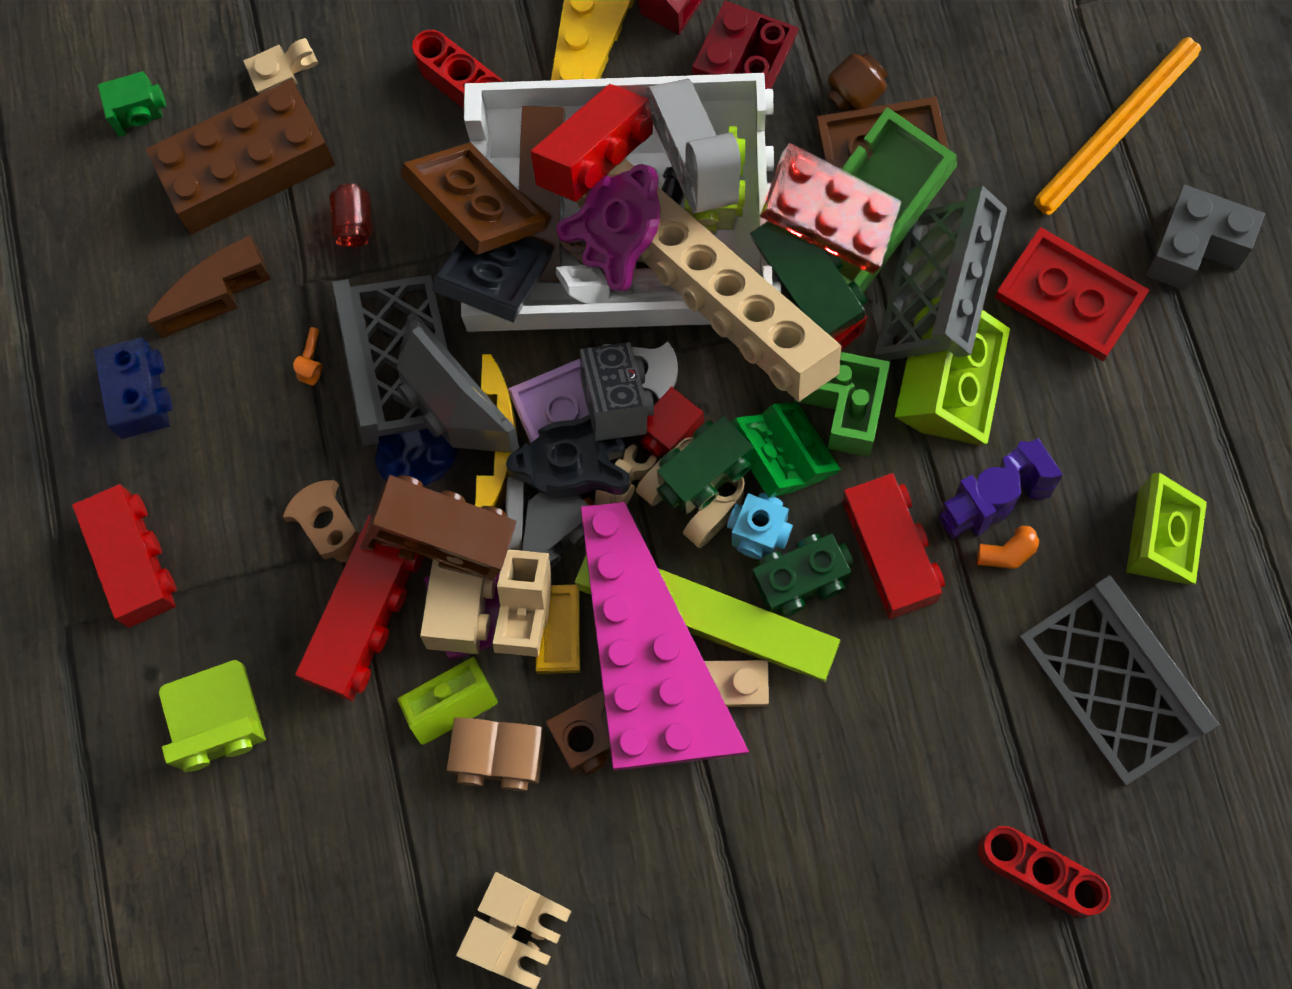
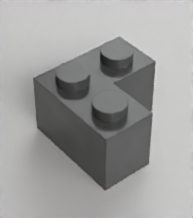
M1184 184L1171 207L1145 276L1185 291L1197 273L1203 257L1238 270L1253 249L1266 213Z

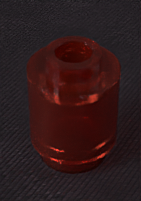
M357 184L340 185L337 187V190L329 195L332 235L336 237V243L342 247L355 248L364 246L369 242V235L373 232L370 194L368 191L361 189Z

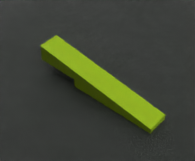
M585 556L575 583L580 591L591 595L587 557ZM658 568L690 634L826 682L840 644V639Z

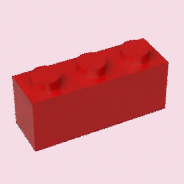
M608 84L530 151L536 185L574 202L578 201L599 180L619 165L632 151L653 134L650 99Z
M891 473L844 490L842 505L888 619L890 620L937 603L943 593L941 588L945 587L944 577L936 562L931 564L924 549L929 546L928 539L920 523L914 524L908 509L912 508V501L904 484L898 485L894 474Z
M118 484L72 504L114 619L130 628L175 608L176 604L171 593L177 591L176 585L168 569L161 568L157 555L162 554V549L152 530L147 531L143 518L147 517L148 513L139 494H131L121 484Z

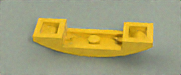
M482 354L481 390L515 427L518 440L514 407L502 373L491 354ZM495 451L494 476H477L475 506L480 508L482 506H493L502 509L506 500L507 479L510 476L506 461L511 453Z

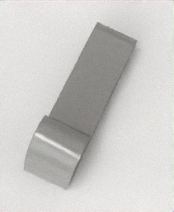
M687 78L647 87L646 98L650 99L653 125L692 212L698 213L737 204L739 199L741 159L738 144L733 133L716 135L690 79Z

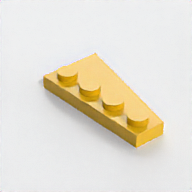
M564 0L551 80L600 79L609 60V52L614 41L618 40L622 31V23L635 0Z

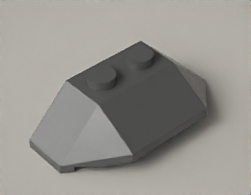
M414 311L408 315L397 364L401 380L398 391L410 408L418 406L424 413L422 419L429 431L436 438L442 435L451 447L513 453L519 449L516 430L512 423L500 412L424 324Z

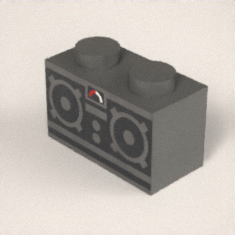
M631 343L580 349V380L595 441L647 434V416L654 415L653 398L650 390H643L642 384H645L643 362L641 358H634Z

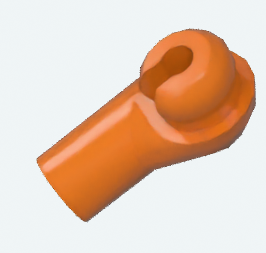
M1020 526L1014 530L1015 535L1003 546L979 544L977 565L1007 569L1019 568L1036 553L1039 547V538L1036 531L1030 526Z

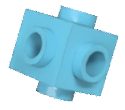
M748 493L743 506L735 504L728 520L727 528L733 530L732 546L737 547V551L743 555L754 559H761V557L775 552L777 547L784 549L793 528L792 524L787 523L789 509L783 507V502L776 497L768 498L764 493H760L757 497ZM752 519L767 523V525L763 527L756 526Z

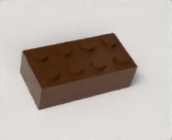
M293 79L146 148L177 215L191 235L336 165Z

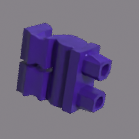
M1039 438L1030 442L1020 441L1011 453L1004 456L999 467L985 469L979 475L977 481L972 474L961 480L955 497L944 502V512L939 515V520L952 539L969 529H972L977 537L986 532L990 524L999 523L1011 514L1021 495V486L1029 498L1037 500L1049 498L1061 480L1063 473Z

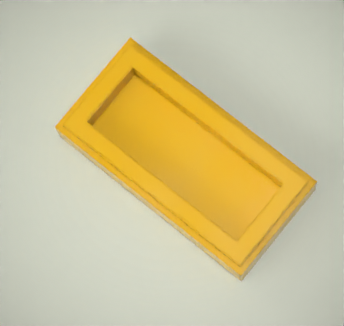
M551 585L547 628L543 629L539 656L536 657L537 674L581 673L580 590L577 585Z

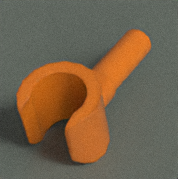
M315 327L309 329L302 356H298L293 363L297 379L312 386L317 384L322 373V364L313 360L320 332Z

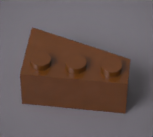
M389 475L375 503L360 548L373 551L375 544L400 549L399 558L413 561L414 555L417 553L439 561V568L493 581L502 570L517 521L506 517L507 514L499 508L493 506H482L480 508L466 503L464 497L455 492L440 491L438 493L424 488L422 482L413 477L405 475L394 477Z

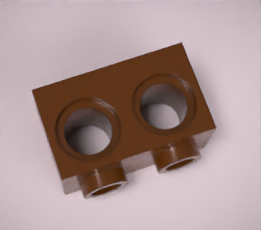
M603 690L546 721L574 775L583 771L586 776L608 764L606 757L611 755ZM579 731H588L594 735L593 745L585 752H576L570 747L572 736Z

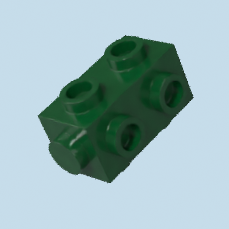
M724 415L715 423L709 420L702 424L692 435L693 441L681 451L678 448L671 450L659 462L658 466L660 468L657 470V478L660 486L656 490L672 509L679 506L686 515L694 508H697L699 511L703 510L716 499L719 494L718 488L729 479L732 483L738 481L751 469L752 464L750 462L753 460V446Z
M820 534L808 536L796 544L797 549L785 555H781L780 551L773 552L757 561L758 567L753 568L752 580L767 611L774 614L781 613L784 618L789 617L806 608L805 602L820 595L822 600H826L846 589L844 584L849 582L851 576L850 568L854 566V562L845 543L837 544L833 534L823 538L820 537Z

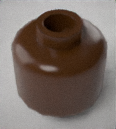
M851 53L829 74L827 81L832 92L828 95V98L841 112H845L848 109L869 108L886 92L887 85L884 79L888 74L870 54L865 53L861 56Z

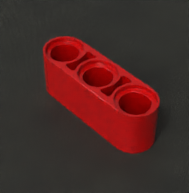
M437 30L422 31L413 40L412 49L420 74L463 109L466 83L503 82L500 77ZM431 54H439L436 57L427 58ZM461 76H469L465 80H456L458 77Z
M999 826L986 833L979 842L978 855L981 862L987 868L1070 915L1079 918L1094 916L1103 912L1109 905L1111 898L1110 888L1102 877L1014 828ZM994 837L1005 838L1011 844L1012 856L1008 861L998 860L992 854L990 845ZM1036 860H1044L1051 865L1054 876L1049 885L1039 883L1035 879L1032 868ZM1079 883L1088 884L1095 893V901L1091 908L1082 907L1075 898V888Z

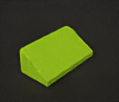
M474 656L397 698L410 729L422 745L452 730L454 718H474L498 703Z

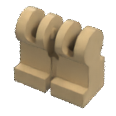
M495 872L478 908V911L491 916L489 922H486L478 917H474L456 956L524 986L536 989L541 978L524 970L520 965V961L523 957L527 956L547 965L551 956L539 951L540 948L535 943L528 941L526 945L513 939L518 926L531 931V937L537 940L547 939L557 944L561 935L543 927L540 924V917L543 914H550L567 922L572 911Z

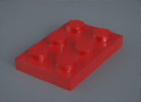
M1040 227L997 290L995 298L1104 362L1150 290Z

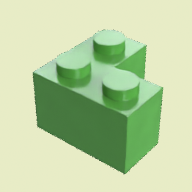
M841 352L839 374L799 401L800 403L835 410L828 449L870 458L890 365L889 361Z

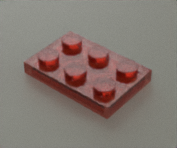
M789 143L782 152L760 217L874 275L882 266L901 201Z

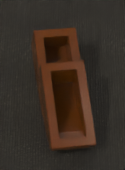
M251 235L222 248L201 261L182 276L161 297L147 315L149 324L161 338L237 309L238 306L233 294L271 280L261 251Z

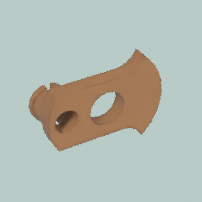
M324 480L303 488L289 502L283 518L286 522H297L302 526L323 559L334 557L338 562H347L356 544L355 541L360 534L337 502L336 491L339 487L338 483L335 480ZM325 511L333 512V519L327 527L321 529L314 528V521L320 513Z

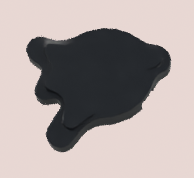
M589 415L577 420L551 423L538 429L539 437L529 446L525 443L521 449L511 453L506 461L508 473L513 479L526 482L539 493L549 497H575L594 490L622 495L631 486L629 474L610 462L624 455L625 446L623 440L615 438L595 441Z

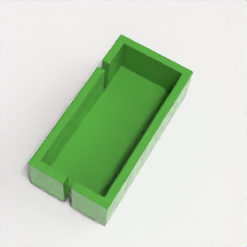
M888 107L864 138L867 150L872 153V156L868 160L866 150L858 146L809 213L820 230V233L815 235L823 249L828 246L834 249L844 266L839 270L840 274L847 284L855 281L863 293L957 167V156L954 152Z

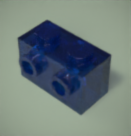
M143 337L95 349L94 355L108 427L121 439L170 427L167 412L172 411L173 407L170 394L166 387H162L160 374L165 373V366L160 351L158 349L153 350Z

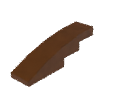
M522 106L519 191L546 218L543 232L529 237L554 247L551 260L537 283H561L556 276V267H561L562 244L560 243L556 228L557 224L564 219L565 202L563 196L536 185L530 151L565 122L564 107Z

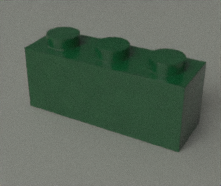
M792 204L750 232V235L767 264L772 266L773 273L781 282L796 307L834 339L866 318L863 305L868 301L855 281L847 284L840 274L839 270L844 266L831 246L823 249L815 235L820 233V230L807 211L800 214L794 204Z

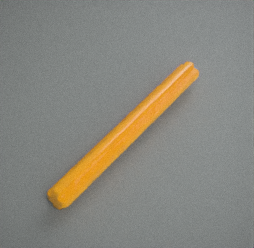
M1190 37L1183 38L1036 196L1034 205L1045 215H1051L1198 57L1201 51L1199 43L1194 42Z

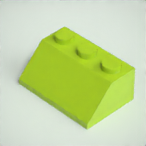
M941 297L933 298L931 301L936 305L941 300ZM927 305L916 315L914 326L930 311ZM982 310L971 355L956 357L949 350L907 357L895 418L924 434L976 445H987L1010 328ZM934 325L922 336L923 340L933 338L931 335Z

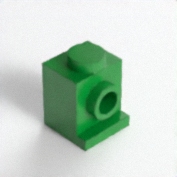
M144 71L98 84L105 117L118 137L127 135L125 128L144 126L152 120L163 118L161 108L166 107V101L159 84L152 85Z

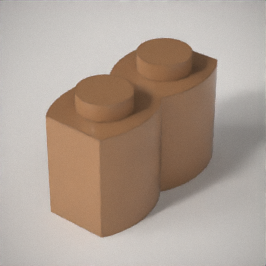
M454 718L447 772L458 776L457 783L463 785L483 786L484 779L500 780L501 788L527 791L528 784L539 785L546 731L543 727L527 724Z

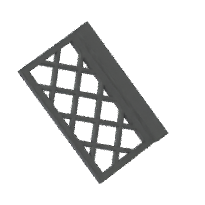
M983 185L969 189L966 200L924 210L907 233L874 356L877 359L888 361L949 350L956 357L971 355L1007 212V207ZM961 218L959 228L953 233L950 228ZM936 222L937 224L920 240L923 226ZM946 233L949 238L931 254L929 249ZM952 253L951 261L944 269L941 263ZM925 255L927 260L911 276L913 266ZM937 269L940 274L922 290L919 285ZM943 289L941 300L934 305L931 300ZM916 291L918 296L901 311L903 302ZM927 305L930 311L913 327L910 321ZM934 325L931 335L933 338L923 340L922 336ZM906 327L909 332L896 345H892L894 337Z
M431 275L350 287L349 279L332 282L335 308L362 446L379 444V436L427 429L422 419L424 413L418 406L410 408L398 391V386L401 385L400 377L392 387H389L376 379V374L385 363L397 370L398 360L392 357V354L402 343L405 326L402 330H399L384 321L394 308L401 310L407 315L415 311L424 324L434 330V335L447 349L436 295L432 291L433 281ZM425 289L427 299L418 310L401 300L407 292ZM379 297L387 302V304L376 316L362 308L360 299ZM428 310L430 311V316H431V317H429L428 315H426V312H427ZM365 320L370 323V325L367 328L365 325ZM378 328L395 337L385 351L369 343V338ZM372 355L378 358L374 364L372 360ZM379 391L385 394L382 400L380 399ZM392 399L410 409L403 419L385 422L383 411Z
M1111 575L1020 636L1125 786L1220 725ZM1090 601L1093 602L1102 615L1099 633L1073 628L1076 610ZM1070 615L1068 627L1056 625ZM1107 623L1116 636L1105 634ZM1048 629L1067 633L1063 657L1043 654L1034 638ZM1072 634L1098 639L1094 663L1068 659ZM1104 640L1122 643L1129 654L1126 670L1099 665ZM1133 659L1143 673L1132 671ZM1049 661L1061 663L1059 675ZM1066 664L1093 669L1089 694L1073 692L1068 689L1063 682ZM1098 671L1125 676L1121 701L1094 696ZM1130 677L1145 679L1151 682L1156 689L1153 707L1126 702ZM1160 697L1170 710L1159 708ZM1075 698L1088 700L1086 712ZM1093 701L1119 706L1115 732L1098 729L1092 723L1090 716ZM1125 708L1152 713L1148 738L1121 733ZM1157 715L1177 718L1188 734L1174 743L1153 740ZM1102 735L1114 737L1112 749ZM1120 739L1146 744L1143 763L1129 773L1117 758ZM1152 745L1165 748L1151 757Z

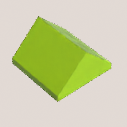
M1152 473L1138 490L1126 573L1188 585L1196 584L1207 502L1163 474Z

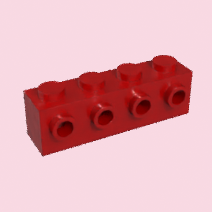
M368 515L295 674L305 683L353 702L357 693L361 694L365 690L371 676V669L368 668L375 652L380 653L387 642L389 629L386 627L393 612L398 613L401 610L407 595V589L404 587L411 573L415 574L419 570L424 559L423 555L415 553L413 561L399 558L400 549L375 544L373 551L360 548L371 518L370 515Z

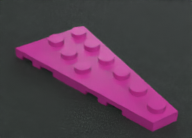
M625 502L581 507L613 771L748 755L749 750Z

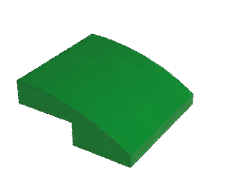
M798 402L772 404L761 415L736 417L731 421L735 428L753 446V460L750 462L752 464L751 471L768 498L781 496L814 485L836 475L841 470Z

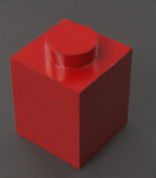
M671 386L654 405V415L647 416V434L640 435L642 438L640 444L656 458H659L661 455L665 456L685 438L692 437L694 432L704 424V412Z

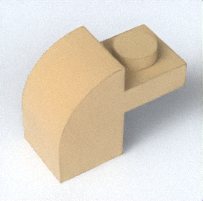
M508 550L497 585L500 610L493 639L494 653L538 657L543 629L547 628L550 609L551 568L549 553Z

